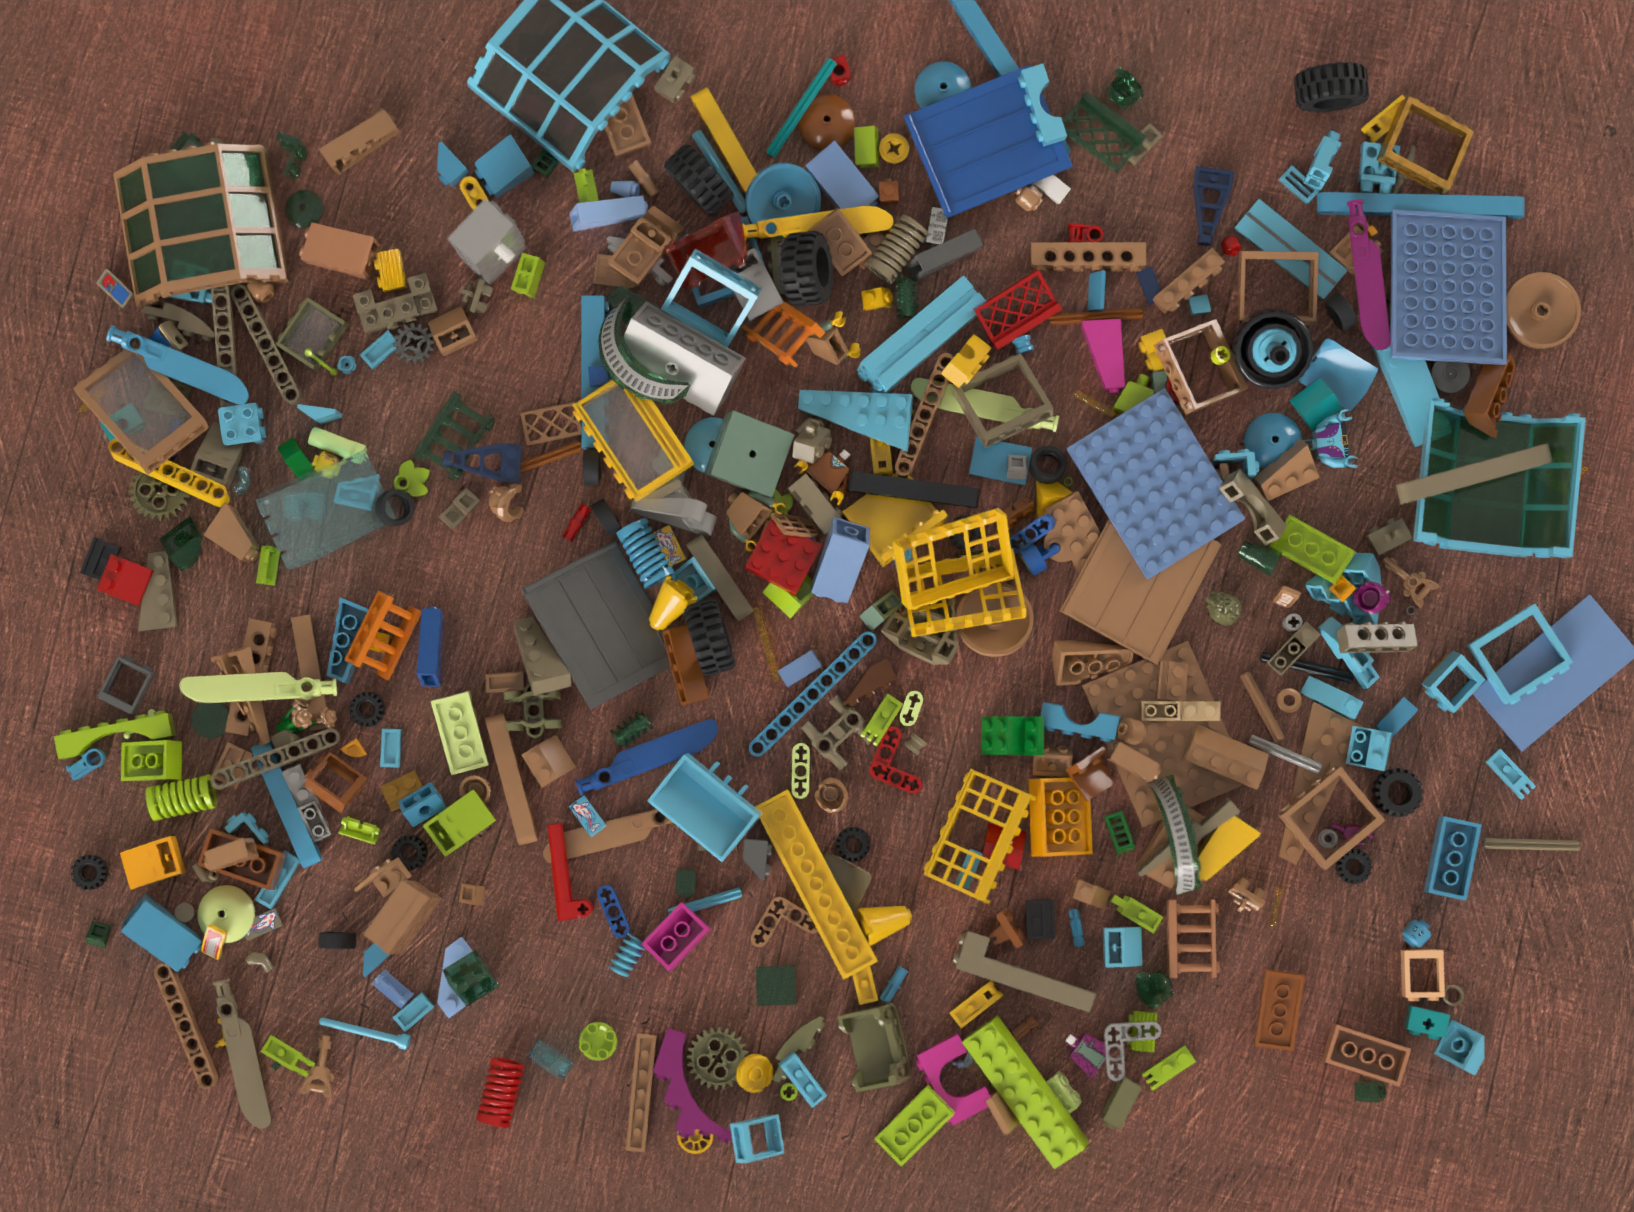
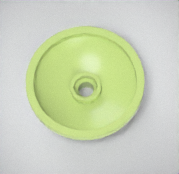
M222 885L215 887L206 893L199 904L198 922L201 930L205 934L209 924H212L226 931L227 940L225 943H233L242 939L249 932L254 922L255 907L253 901L244 890L236 886ZM222 910L225 912L224 917H220V912Z

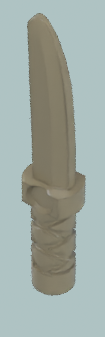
M1412 145L1407 160L1413 162L1416 149L1414 145ZM1398 172V178L1390 194H1399L1402 184L1408 177Z

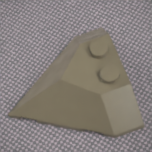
M946 598L949 617H955L954 598ZM944 608L929 610L931 621L946 619ZM907 610L892 614L881 630L899 649L932 665L950 664L959 649L957 629L912 637ZM926 611L912 613L914 624L928 622Z

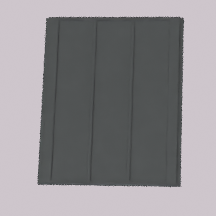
M616 540L521 589L590 710L671 667L662 632L667 629L655 630L650 626L649 616L653 605L620 551Z

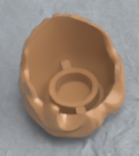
M827 778L819 783L818 790L815 792V799L819 807L826 812L836 813L846 807L848 792L841 781L835 778Z

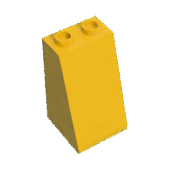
M1236 816L1209 832L1192 858L1195 881H1207L1257 839L1261 833Z

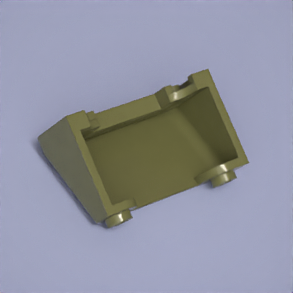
M893 1003L838 1016L839 1029L844 1033L850 1034L858 1071L852 1077V1084L856 1092L897 1085L911 1078L908 1053L898 1012Z

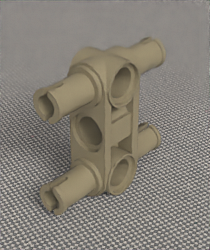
M837 694L829 703L840 714V718L824 733H820L808 721L800 729L812 740V746L823 758L829 759L840 771L848 762L839 754L837 747L853 732H857L860 736L866 727V722L853 707L843 706V700ZM850 714H855L858 717L857 724L850 725L847 722V717ZM868 732L864 738L861 737L867 745L870 743L867 741L870 735ZM822 740H827L830 743V748L827 751H822L819 748V743Z

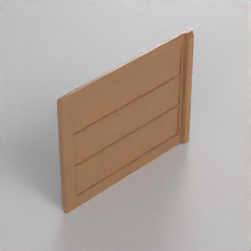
M1108 519L1065 599L1060 612L1158 665L1221 544L1211 540L1147 580L1110 519Z

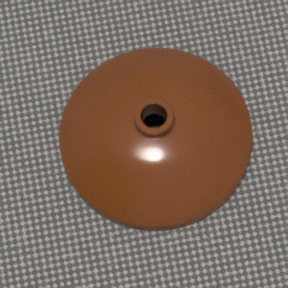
M831 94L816 96L799 121V129L803 139L810 146L821 151L833 141L840 148L843 147L851 139L855 127V115L850 105L844 99ZM825 117H829L831 120L829 122H825L823 119Z

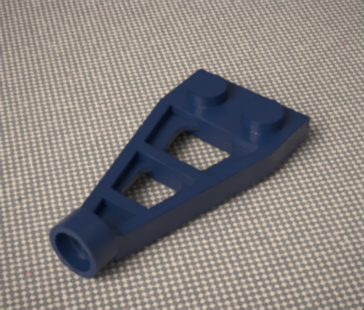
M1200 166L1195 168L1193 192L1198 226L1197 244L1212 245L1214 232L1232 190L1234 171ZM1205 188L1220 191L1216 204H1208L1204 201L1203 190ZM1203 209L1215 210L1212 223L1203 221Z
M502 443L455 452L444 451L443 466H453L499 482L519 483L522 445ZM478 454L480 456L479 467L467 466L465 464V457L467 455ZM500 454L501 468L499 471H493L484 466V458L487 455ZM451 455L455 457L453 463H451Z

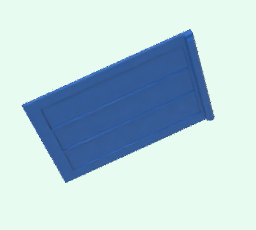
M1030 65L903 116L946 219L1073 167L1063 141L1043 147L1042 142H1039L1037 139L1036 131H1038V128L1031 121L1030 113H1032L1030 106L1026 105L1024 99L1026 92L1024 88L1020 87L1018 80L1021 70L1030 68ZM1041 92L1040 104L1043 110L1051 115Z

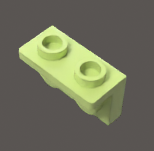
M1060 1071L1046 1080L1068 1113L1076 1110L1082 1103L1078 1092L1073 1090L1067 1077Z

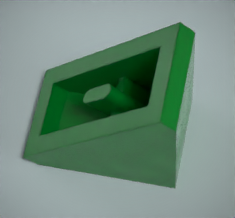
M294 437L277 447L283 460L298 479L315 468Z

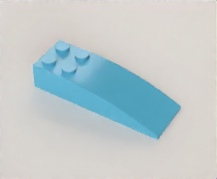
M1391 343L1385 350H1377L1372 346L1414 447L1423 444L1426 405L1429 401H1433V398H1439L1425 360L1391 358ZM1433 412L1431 441L1451 433L1446 416Z

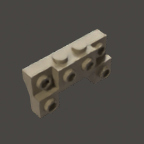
M422 273L407 278L412 293L376 303L371 289L354 294L353 299L364 332L369 334L385 328L388 330L399 327L398 324L405 322L406 324L416 322L418 318L439 312L427 274Z

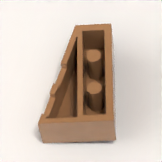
M1299 438L1294 446L1288 451L1285 450L1278 460L1270 463L1254 480L1259 492L1267 501H1270L1318 479L1319 475L1308 444Z

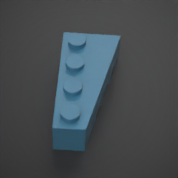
M341 597L339 598V609L336 616V627L333 634V645L330 652L327 676L349 684L356 666L344 659L369 609Z

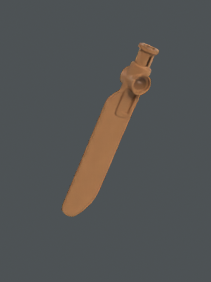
M653 809L606 821L604 823L607 826L592 838L584 827L564 832L567 859L642 841L648 837L653 827L673 822L667 817L664 822H659L656 819V814L659 810ZM548 843L543 851V856L548 863H551L550 846Z

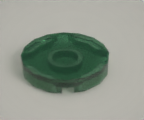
M202 702L193 711L192 726L196 733L203 738H219L225 733L229 711L220 702Z

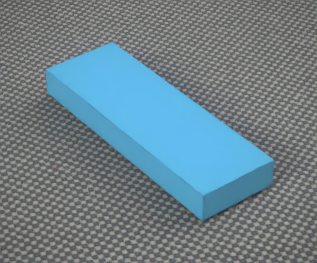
M284 850L287 853V857L275 890L261 888L255 898L257 902L271 910L300 864L298 857L287 850Z
M791 1052L778 1063L812 1108L827 1096L795 1052Z

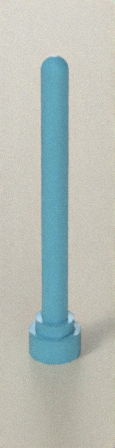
M320 1018L319 1023L323 1026L395 1043L396 1046H399V1049L407 1050L410 1044L411 1035L403 1033L396 1036L328 1018Z

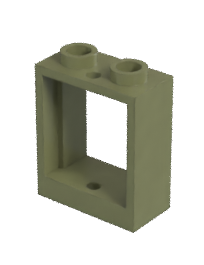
M1125 1076L1117 1081L1099 1115L1103 1119L1102 1123L1113 1130L1115 1127L1121 1129L1142 1087Z

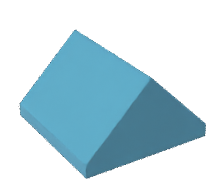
M694 557L676 570L672 576L674 581L679 579L695 591L693 596L698 597L695 603H699L716 591Z

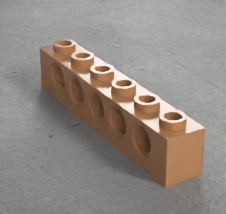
M1031 242L1030 269H1039L1040 272H1044L1046 269H1054L1055 272H1063L1065 269H1073L1075 272H1081L1084 269H1092L1094 272L1103 271V269H1111L1113 272L1130 269L1132 272H1138L1146 266V242ZM1051 253L1054 255L1055 260L1049 262L1045 259V255ZM1070 253L1073 255L1074 260L1068 262L1064 259V255ZM1089 253L1092 255L1093 260L1087 262L1083 259V255ZM1108 253L1111 255L1112 260L1106 262L1103 260L1102 255ZM1127 253L1130 255L1131 260L1128 262L1123 261L1121 255Z
M249 618L243 647L250 646L252 657L255 654L260 655V662L254 664L256 673H268L269 665H267V661L272 656L273 647L271 642L276 637L277 628H275L274 623ZM259 635H263L264 643L259 646L256 643V638ZM231 702L225 732L252 736V733H255L256 730L252 731L250 728L251 721L249 718L242 721L240 718L241 710L236 702Z

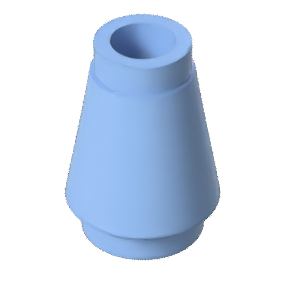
M612 181L610 191L623 197L639 196L640 185L635 181Z

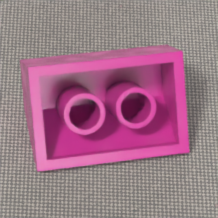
M681 902L642 942V945L668 971L672 972L712 929Z

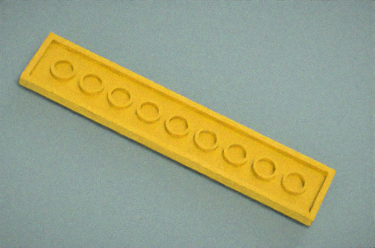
M787 789L755 806L763 813L760 816V820L843 980L878 962L790 791Z

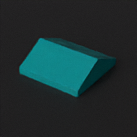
M1318 378L1289 400L1311 431L1326 417L1334 415L1342 409L1333 391L1321 378Z

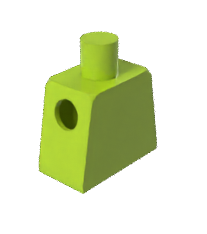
M1139 374L1136 383L1128 381L1112 410L1123 414L1154 394V390L1147 388L1150 377Z

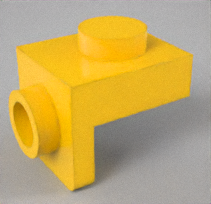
M879 287L861 291L863 310L868 311L883 307L892 308L893 295L890 289Z

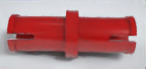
M582 503L580 504L574 517L570 518V524L562 537L573 542L580 527L583 528V522L591 511L589 507Z

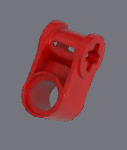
M1079 223L1068 224L1069 239L1066 242H1102L1104 233L1101 227ZM1097 232L1100 237L1094 240L1090 238L1089 234Z

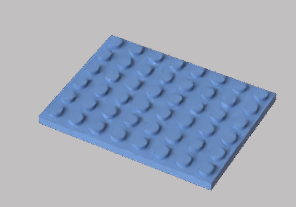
M1392 210L1391 358L1495 365L1507 363L1506 217Z
M1165 388L1066 448L1147 580L1245 520L1235 501L1230 503L1220 491L1221 478Z

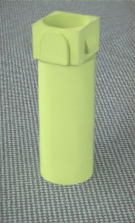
M313 427L308 438L309 445L341 456L357 464L362 463L367 451L366 446L318 427Z

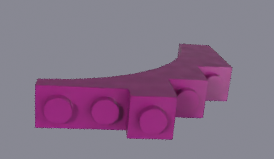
M667 1028L653 1073L656 1074L655 1078L667 1081V1078L671 1079L664 1102H667V1107L678 1110V1107H682L675 1130L678 1131L679 1136L688 1139L689 1135L694 1136L695 1130L698 1129V1134L707 1137L713 1134L718 1136L717 1140L728 1143L729 1140L733 1141L732 1132L711 1120L698 1107L691 1096L683 1070V1047L686 1034Z

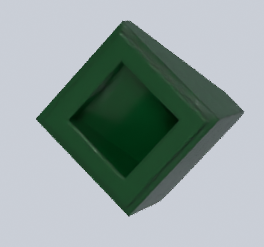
M92 921L86 935L87 944L105 948L111 926Z

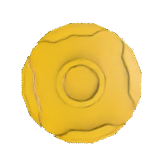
M760 1054L746 1056L739 1063L736 1070V1079L739 1086L750 1093L763 1091L762 1089L768 1087L773 1078L772 1064H770L767 1057Z

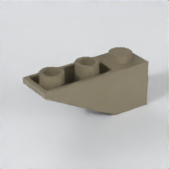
M1306 621L1267 664L1277 674L1282 676L1321 634Z

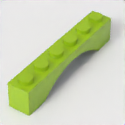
M162 710L154 712V716L147 717L146 714L135 716V720L128 721V718L116 720V724L109 725V722L99 723L97 728L90 729V726L80 727L78 732L72 733L71 730L59 732L60 735L54 736L58 759H68L82 756L96 741L114 733L135 732L153 740L174 737L176 733L172 714Z

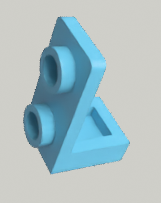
M243 812L238 816H232L227 820L228 825L224 827L231 834L246 823L263 844L270 842L268 833L263 828H258L255 824L257 822L250 813Z

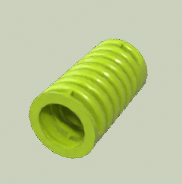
M208 774L200 776L199 779L193 777L192 780L186 779L184 782L179 780L177 783L171 782L170 785L165 783L162 787L160 785L147 787L146 803L150 817L153 821L172 816L176 817L179 814L185 815L186 813L191 814L200 810L217 808V792L211 785V775Z

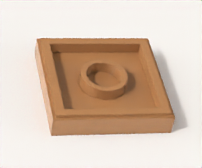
M997 1090L986 1100L1004 1135L1010 1133L1020 1123Z

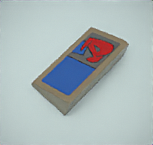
M106 268L96 284L122 309H125L134 299V293Z

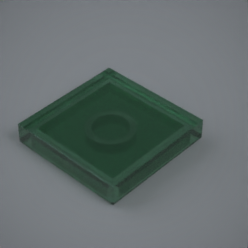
M794 965L756 967L757 1006L796 1005Z

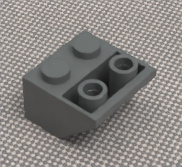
M744 839V861L760 880H765L766 876L770 875V864H767V857H771L772 845H768V840Z

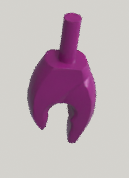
M1335 823L1331 824L1332 828L1342 832L1341 836L1344 840L1361 828L1358 825L1342 827ZM1370 833L1367 837L1373 838L1374 836ZM1360 841L1356 846H1363L1365 844Z

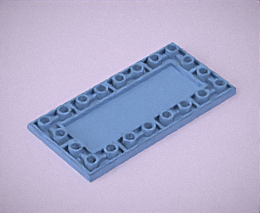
M1590 594L1550 626L1573 661L1569 665V670L1562 674H1559V672L1554 674L1553 680L1546 684L1540 683L1536 686V691L1529 695L1524 693L1520 696L1521 700L1513 705L1510 703L1503 704L1488 679L1473 693L1475 698L1520 751L1525 750L1634 659V646ZM1543 632L1495 673L1510 695L1561 663L1562 660Z

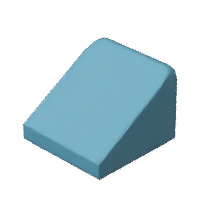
M1207 295L1193 296L1188 299L1191 316L1211 313Z

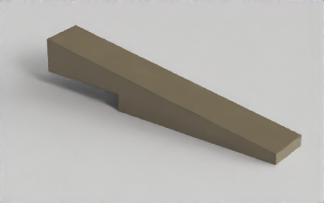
M1227 797L1200 823L1192 818L1185 825L1189 845L1241 811ZM1173 837L1136 869L1141 877L1176 855Z

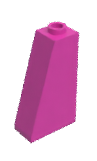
M1121 319L1082 321L1081 329L1104 391H1109L1110 394L1120 393L1125 388Z

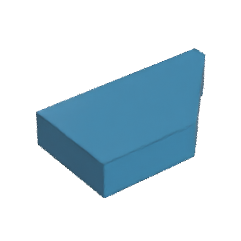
M375 943L372 944L364 952L363 976L367 977L391 954L388 955L381 950V947Z

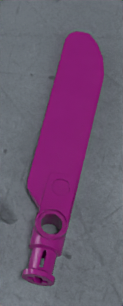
M1351 200L1346 203L1349 206L1350 217L1348 218L1361 329L1371 346L1377 350H1385L1390 346L1391 340L1380 249L1378 245L1368 238V225L1362 206L1364 200ZM1360 225L1364 232L1357 234L1354 232L1353 227Z

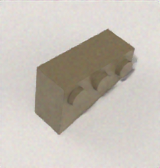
M805 474L792 484L788 491L826 536L832 518L842 519L843 514L837 507H832L825 492L821 493L817 488L819 486L817 482Z

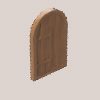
M597 254L593 284L623 289L638 286L608 264V260L612 257L611 255Z

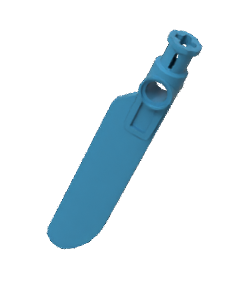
M112 325L107 333L106 341L121 344L122 348L143 355L147 366L151 370L238 405L245 404L249 399L246 386L231 372L130 331L124 332L119 330L115 325ZM139 339L141 345L139 348L135 349L133 347L134 340Z

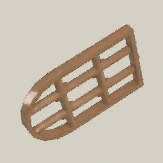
M771 513L770 515L784 535L815 538L819 534L820 530L817 525L804 517ZM781 523H787L789 526H782ZM792 524L801 525L802 528L793 527ZM805 526H812L814 529H807Z

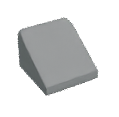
M1008 455L1007 478L1026 479L1027 456Z

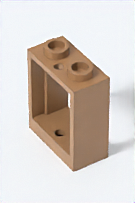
M1121 742L1115 743L1107 757V760L1146 782L1156 780L1161 772L1159 769L1161 764Z

